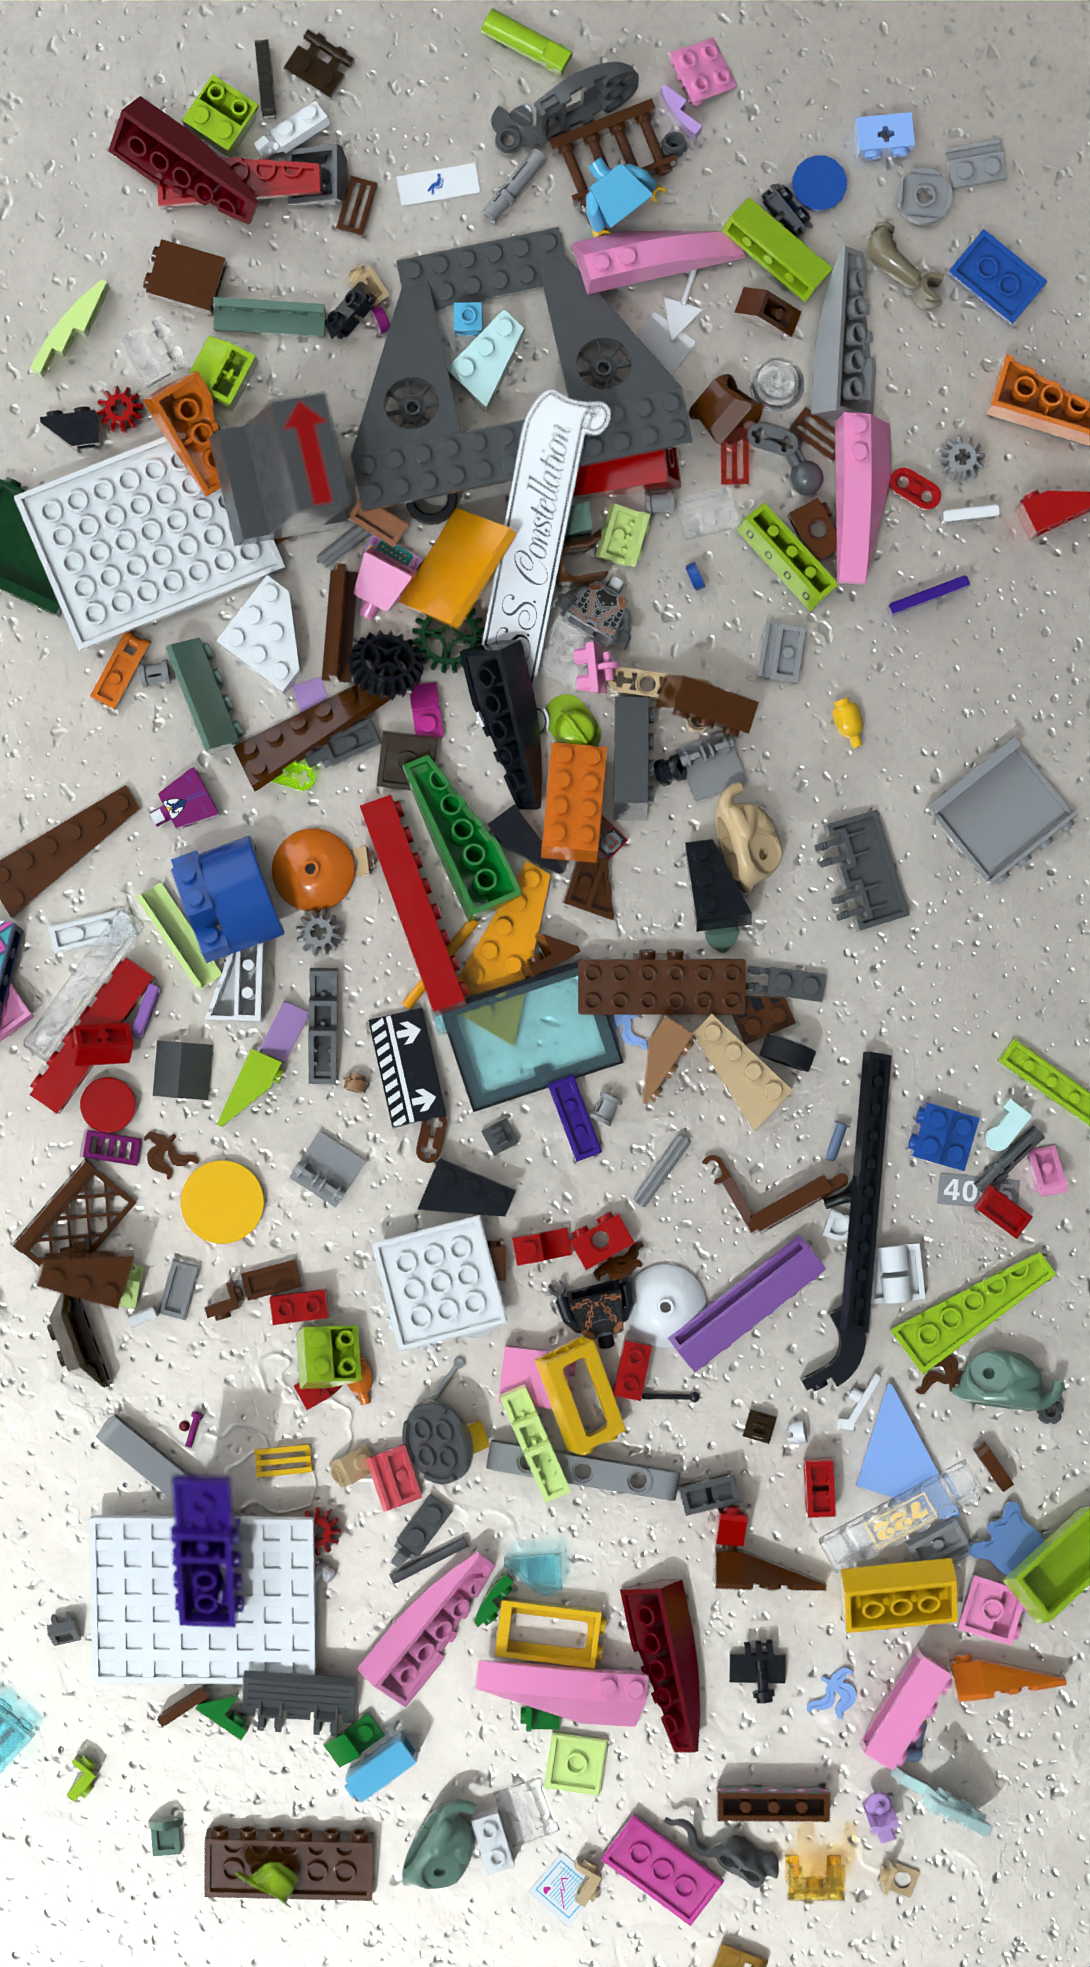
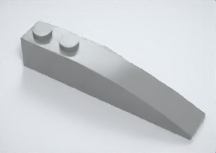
M847 246L840 247L830 277L818 327L814 356L811 414L829 420H837L843 412L873 415L876 366L875 358H870L869 343L873 342L872 331H867L866 315H870L869 303L866 302L863 290L867 289L864 254L862 251Z

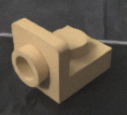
M359 264L353 267L348 272L349 276L344 279L352 289L360 282L365 294L371 292L377 298L375 305L390 296L374 269L368 264Z

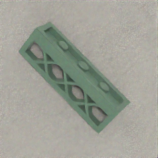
M213 297V307L215 309L214 331L325 338V304Z

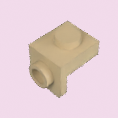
M367 1445L360 1446L329 1463L331 1476L341 1488L351 1485L371 1474L366 1458L372 1457Z
M577 1858L574 1862L575 1869L584 1874L585 1877L574 1897L576 1903L586 1907L589 1901L593 1902L600 1891L598 1885L602 1880V1876L597 1864L588 1859L581 1861Z

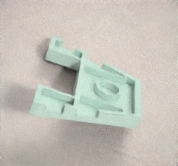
M898 1766L891 1772L890 1775L898 1783L924 1796L921 1804L930 1812L936 1815L940 1813L952 1822L956 1820L970 1830L986 1837L989 1836L993 1827L985 1820L987 1816L975 1809L976 1806L964 1798H961L959 1801L948 1790L940 1786L937 1789Z

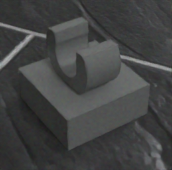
M506 1118L481 1131L494 1156L519 1143Z
M66 1611L67 1619L64 1622L58 1623V1618L55 1614L51 1616L52 1624L47 1625V1632L54 1646L81 1640L80 1629L70 1611Z

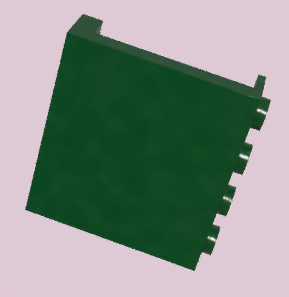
M6 477L5 481L0 479V591L60 618L62 610L14 500L15 495L26 490L21 489L22 484L12 478Z

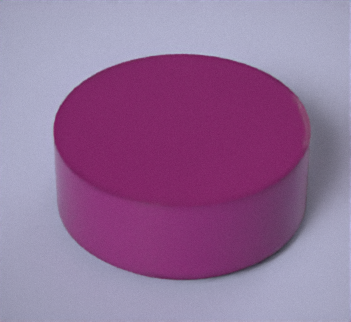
M379 305L372 308L370 315L378 333L382 335L388 332L390 322L384 309Z

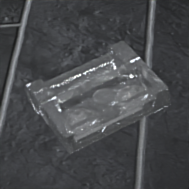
M541 1777L530 1779L494 1793V1798L513 1848L560 1831L557 1821L554 1822L543 1793ZM525 1792H532L543 1826L536 1828L524 1796Z

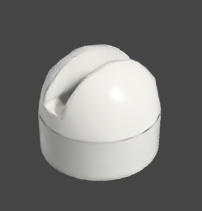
M804 1421L793 1422L787 1427L786 1432H793V1436L787 1437L790 1442L794 1444L807 1443V1431Z

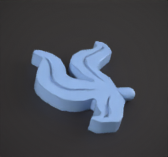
M609 1015L618 1045L619 1040L615 1030L623 1024V1041L632 1046L640 1045L643 1050L647 1049L646 1040L635 1036L631 1032V1019L636 1018L638 1015Z
M842 1667L833 1673L831 1678L823 1676L821 1680L827 1683L826 1694L823 1698L808 1703V1713L813 1709L826 1710L831 1708L834 1704V1691H836L841 1699L835 1707V1713L839 1719H842V1713L849 1709L856 1701L855 1688L850 1683L843 1682L847 1674L853 1675L852 1670Z

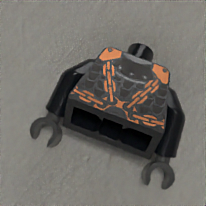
M633 1271L626 1277L621 1278V1283L616 1279L566 1292V1285L559 1280L562 1286L559 1293L553 1292L551 1284L548 1286L550 1294L557 1298L555 1303L562 1321L575 1333H582L584 1337L589 1339L597 1338L600 1349H608L615 1345L613 1334L624 1330L623 1323L629 1320L635 1305L633 1283L629 1281Z

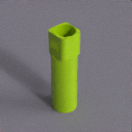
M493 8L488 13L480 31L546 67V70L555 72L562 76L572 58V51L565 48L561 43L558 44Z

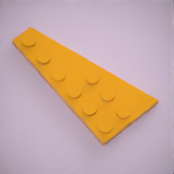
M526 861L516 878L523 894L497 910L457 978L458 982L464 980L469 996L525 978L521 967L528 964L527 959L534 955L537 941L535 935H538L551 876V874ZM507 991L502 992L496 995L495 997H503L507 993ZM525 993L486 1006L481 1005L480 1008L460 1015L514 1046Z

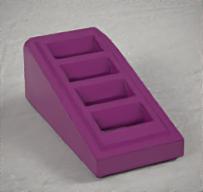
M85 1129L80 1157L137 1166L142 1139ZM94 1136L97 1137L95 1153H90ZM104 1138L109 1139L106 1155H101ZM115 1140L120 1141L118 1157H113ZM126 1142H131L129 1159L124 1158Z

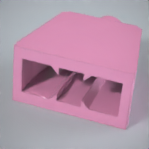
M372 547L364 553L353 592L354 595L364 600L359 613L368 619H374L379 608L387 612L391 610L416 577L418 571Z

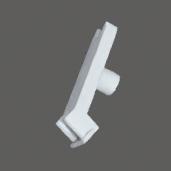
M874 1372L863 1392L856 1387L852 1388L848 1398L855 1401L856 1404L848 1418L838 1417L837 1430H854V1424L880 1381L881 1375Z

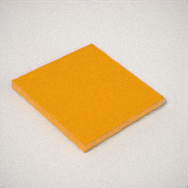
M456 508L417 570L416 577L398 602L412 610L458 629L517 533L509 527Z

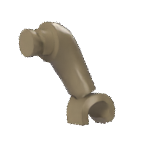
M887 222L876 223L874 226L875 232L872 237L867 239L866 243L869 259L880 270L909 290L914 288L912 298L919 308L932 310L940 307L943 303L942 300L928 286L939 287L944 279V274L929 272L920 276L921 271L913 266L896 248L897 244L892 240L895 227Z

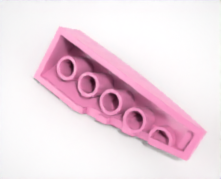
M622 231L572 243L587 295L746 257L745 251L722 231Z
M843 412L835 422L837 583L865 584L891 477L890 424L872 414Z
M476 1552L449 1571L414 1601L392 1624L365 1657L357 1670L376 1689L402 1706L407 1707L442 1663L445 1657L443 1651L448 1642L453 1643L458 1634L455 1629L462 1618L466 1619L471 1611L470 1603L473 1597L480 1595L496 1565L479 1552Z
M478 1660L475 1688L581 1724L636 1727L646 1704L649 1675L640 1670L598 1667L593 1669L567 1665Z

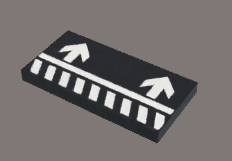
M423 1008L368 1020L392 1128L446 1117L447 1113Z

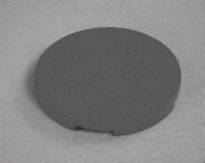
M427 1401L415 1406L408 1419L404 1421L402 1430L403 1445L406 1446L410 1461L414 1462L416 1467L424 1474L423 1477L426 1480L435 1484H449L462 1478L468 1472L473 1459V1442L467 1424L455 1409L443 1402Z

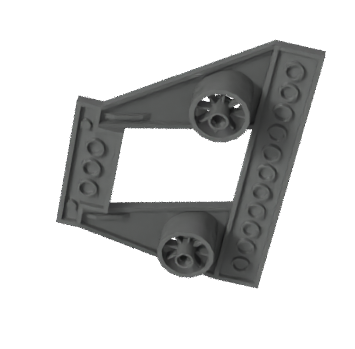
M559 227L396 261L402 288L351 453L362 512L513 481L522 430L526 419L462 433L460 430L435 313L438 310L454 307V303L481 302L539 289L544 290L568 399L583 403L600 402L605 404L610 411L609 422L601 433L596 435L585 432L578 467L693 444L682 387L598 292L587 295L580 271L564 254ZM608 345L615 349L610 356L602 355L600 346ZM597 346L599 356L592 360L584 355L588 349ZM618 350L627 358L628 362L616 364L613 358ZM579 358L590 364V370L577 371L576 366ZM604 366L608 371L601 373L599 367ZM630 367L629 375L625 380L616 375L617 369ZM591 375L594 381L590 386L580 377ZM613 379L620 383V385L609 389L608 384ZM407 385L408 395L403 399L393 394L397 389ZM409 385H421L425 388L418 396L411 394ZM595 385H605L606 389L595 388ZM428 389L436 395L437 402L425 403L423 397ZM390 397L400 403L399 410L386 412V406ZM410 406H415L417 411L409 412ZM439 406L433 419L425 415L426 409ZM400 414L403 421L397 426L388 417ZM423 419L429 422L427 425L418 428V423ZM406 423L412 425L415 424L414 429H406L403 427Z

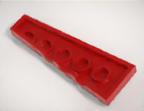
M220 157L245 183L257 200L323 194L320 164L292 161L277 162L267 159L252 160L243 159L242 157ZM164 183L157 185L158 206L160 208L201 205L196 202L195 197L184 193L180 195L173 192V187Z

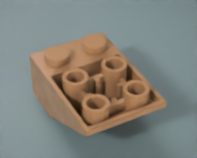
M667 1016L663 1017L648 1039L642 1102L646 1105L649 1100L653 1103L657 1100L663 1091V1088L659 1085L664 1078L671 1079L679 1067L675 1063L680 1054L686 1056L695 1043L690 1040L694 1034Z

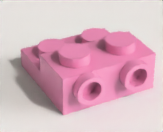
M973 1574L957 1629L1012 1646L1013 1639L1018 1640L1022 1624L1018 1623L1021 1613H1026L1027 1610L1004 1582H997Z

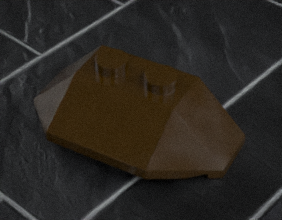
M61 1293L49 1317L50 1324L47 1325L52 1341L57 1340L60 1348L57 1351V1357L61 1366H66L68 1372L102 1388L110 1386L112 1382L82 1300Z

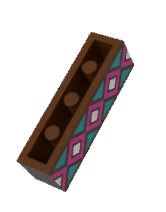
M716 1787L717 1821L830 1822V1792L828 1787Z

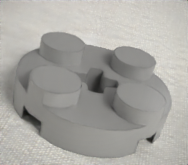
M919 168L912 171L900 182L896 194V202L901 216L917 225H930L939 222L951 206L952 188L949 182L947 183L946 179L937 170ZM922 190H927V195L932 196V200H927L926 204L921 203V200L917 199V195L921 194Z

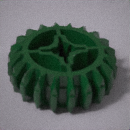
M471 609L464 619L469 624L472 635H466L451 627L453 635L457 637L455 641L452 639V643H449L448 650H446L445 638L441 637L443 632L446 633V630H449V625L445 624L440 629L433 628L432 630L428 628L435 619L424 614L425 620L421 618L415 619V622L422 627L421 629H412L413 634L420 635V638L412 640V644L422 645L417 650V654L422 655L426 653V656L423 657L424 665L433 660L431 670L435 671L438 664H441L442 674H446L447 666H452L453 674L457 673L456 665L461 664L463 669L461 656L450 658L453 647L458 644H470L469 648L476 647L477 644L482 645L483 638H479L478 635L484 634L485 628L476 627L483 622L482 617L472 619L477 613L476 609ZM426 637L433 638V640L442 643V657L437 656L429 649Z

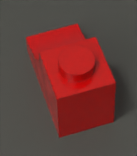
M567 1227L512 1237L517 1266L572 1255Z

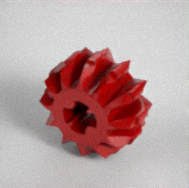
M114 386V395H111L106 390L104 394L108 400H98V404L104 408L99 409L97 415L104 417L101 421L104 427L111 424V432L115 433L120 426L121 432L126 434V425L129 424L135 430L137 426L133 420H143V416L137 411L143 410L144 405L143 403H136L140 398L138 393L130 396L131 389L129 387H126L121 394L119 386ZM120 404L127 408L123 410V415L121 416L116 412Z
M320 1507L315 1508L314 1525H318V1528L321 1525L324 1531L321 1538H318V1534L315 1537L316 1555L321 1554V1546H323L327 1553L331 1552L332 1549L329 1542L335 1545L339 1543V1539L332 1534H340L342 1532L341 1528L332 1527L338 1523V1517H334L329 1521L328 1517L331 1514V1510L327 1509L324 1516H320ZM309 1510L304 1511L305 1517H313Z

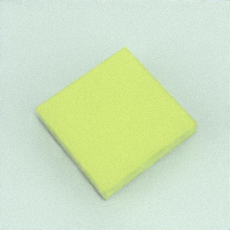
M552 1731L544 1788L600 1796L607 1739Z

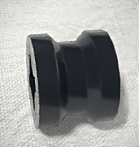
M678 754L671 755L668 760L659 759L654 763L656 778L663 787L671 785L672 781L675 780L677 782L683 781L687 777L686 766H682L679 758L680 755Z

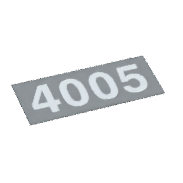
M940 1173L937 1203L973 1207L982 1195L973 1184L980 1177ZM1002 1179L994 1186V1188L1018 1205L1020 1180Z

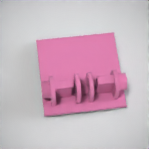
M714 38L669 53L670 65L674 67L678 75V81L683 82L681 87L682 89L686 88L685 92L689 98L688 101L693 103L694 107L704 103V99L738 87Z

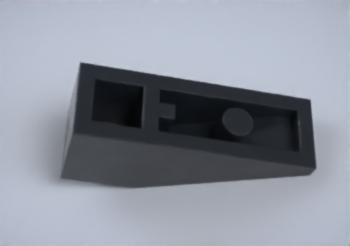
M515 804L488 823V827L491 829L488 832L505 849L558 876L564 873V870L555 859L541 858L542 841Z

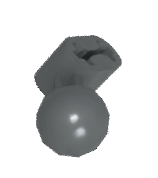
M770 422L756 423L749 428L747 438L752 446L786 456L792 468L789 472V483L796 493L809 496L820 490L824 478L822 469L818 464L805 459L801 451L802 437L798 432ZM764 428V434L772 438L759 441L760 436L756 434V431ZM790 436V442L794 443V447L786 449V444L779 440Z

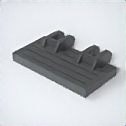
M877 809L824 825L826 837L838 834L839 838L814 845L815 850L821 852L837 845L840 856L825 858L819 862L820 866L823 868L847 861V864L836 867L843 890L855 887L856 890L831 898L832 904L844 903L846 900L854 898L857 906L856 909L839 912L836 915L837 920L840 921L863 913L864 917L853 920L856 932L909 916L908 907Z
M244 1670L243 1715L255 1716V1709L258 1708V1731H264L266 1718H275V1732H281L283 1710H287V1719L310 1720L311 1712H314L313 1735H320L322 1722H331V1736H337L339 1714H342L343 1723H354L356 1678Z

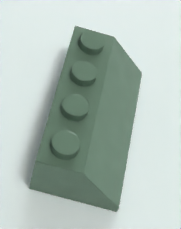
M195 638L165 646L205 751L211 756L241 743L239 737L243 736V732L238 720L232 721L229 711L233 710V706L228 694L222 695L219 685L224 683L218 668L213 670L209 659L214 657L208 642L203 644L200 638Z

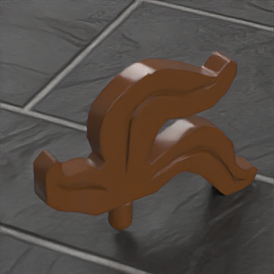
M149 1132L144 1137V1141L150 1139L156 1144L147 1153L149 1166L157 1172L166 1174L167 1180L172 1178L173 1171L163 1161L166 1151H168V1156L173 1165L184 1166L190 1162L199 1163V1159L195 1154L181 1155L176 1152L175 1146L171 1143L176 1139L175 1134L167 1138L163 1134Z
M642 1241L635 1242L631 1245L628 1252L622 1256L607 1258V1261L602 1263L593 1272L596 1280L600 1281V1277L606 1274L611 1279H621L629 1275L637 1267H642L641 1261L636 1259L639 1255V1249L644 1246Z
M950 1354L934 1367L941 1366L946 1375L944 1376L935 1371L928 1372L922 1379V1386L915 1390L916 1393L925 1394L935 1382L949 1384V1391L952 1392L951 1390L955 1387V1384H959L964 1371H957V1359Z

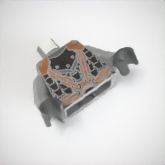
M610 577L605 586L598 581H594L590 586L582 585L566 594H559L552 603V607L559 606L563 610L561 612L562 616L566 614L563 622L607 648L610 645L614 646L618 642L624 646L623 650L627 649L631 640L630 611L626 608L628 600L620 595L625 586L620 579Z

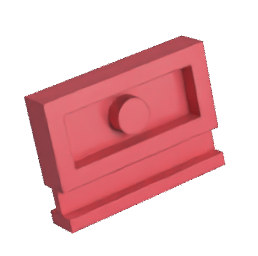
M400 1445L366 1458L383 1512L423 1498L405 1445Z

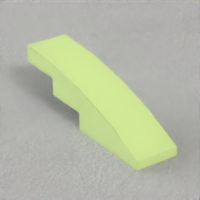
M101 279L81 296L59 320L43 343L30 367L34 374L44 378L55 353L66 357L76 333L85 337L88 336L110 288L107 281Z
M525 1384L500 1394V1400L545 1503L570 1493L571 1490Z

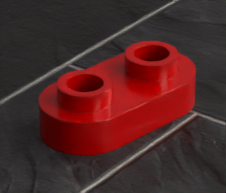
M906 467L898 468L892 473L889 487L895 495L923 511H930L937 507L941 500V491L936 484ZM900 478L907 480L908 485L906 487L898 485ZM929 493L931 501H923L922 494Z

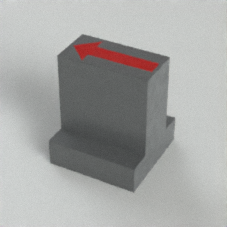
M325 392L271 401L245 426L217 430L209 438L234 546L335 529L348 521L345 508L351 504Z

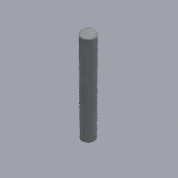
M463 1536L389 1574L393 1584H396L463 1550L469 1545Z

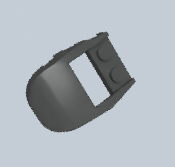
M607 62L588 67L565 78L534 102V107L536 108V129L533 132L541 146L545 145L546 141L550 138L571 131L570 127L581 122L583 125L595 121L593 116L599 112L604 111L608 114L626 103L638 88V73L632 66L626 63ZM581 90V100L566 107V104L572 101L571 95Z

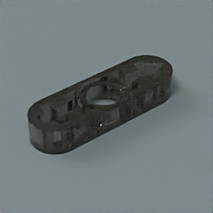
M269 39L255 40L263 121L277 119Z

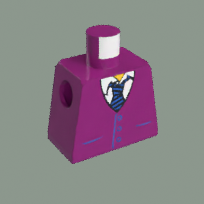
M195 767L186 771L160 791L158 796L163 805L149 812L157 827L172 820L175 828L178 830L221 816Z

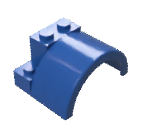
M245 836L202 853H198L195 850L171 859L173 865L171 871L186 917L195 932L201 954L206 963L285 934L255 853L257 849L251 836ZM220 924L222 930H219V929L217 928V925Z

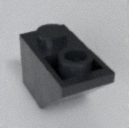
M88 406L74 408V412L63 414L62 410L47 412L46 416L40 417V423L44 428L75 451L102 447L99 418L95 409L90 410Z

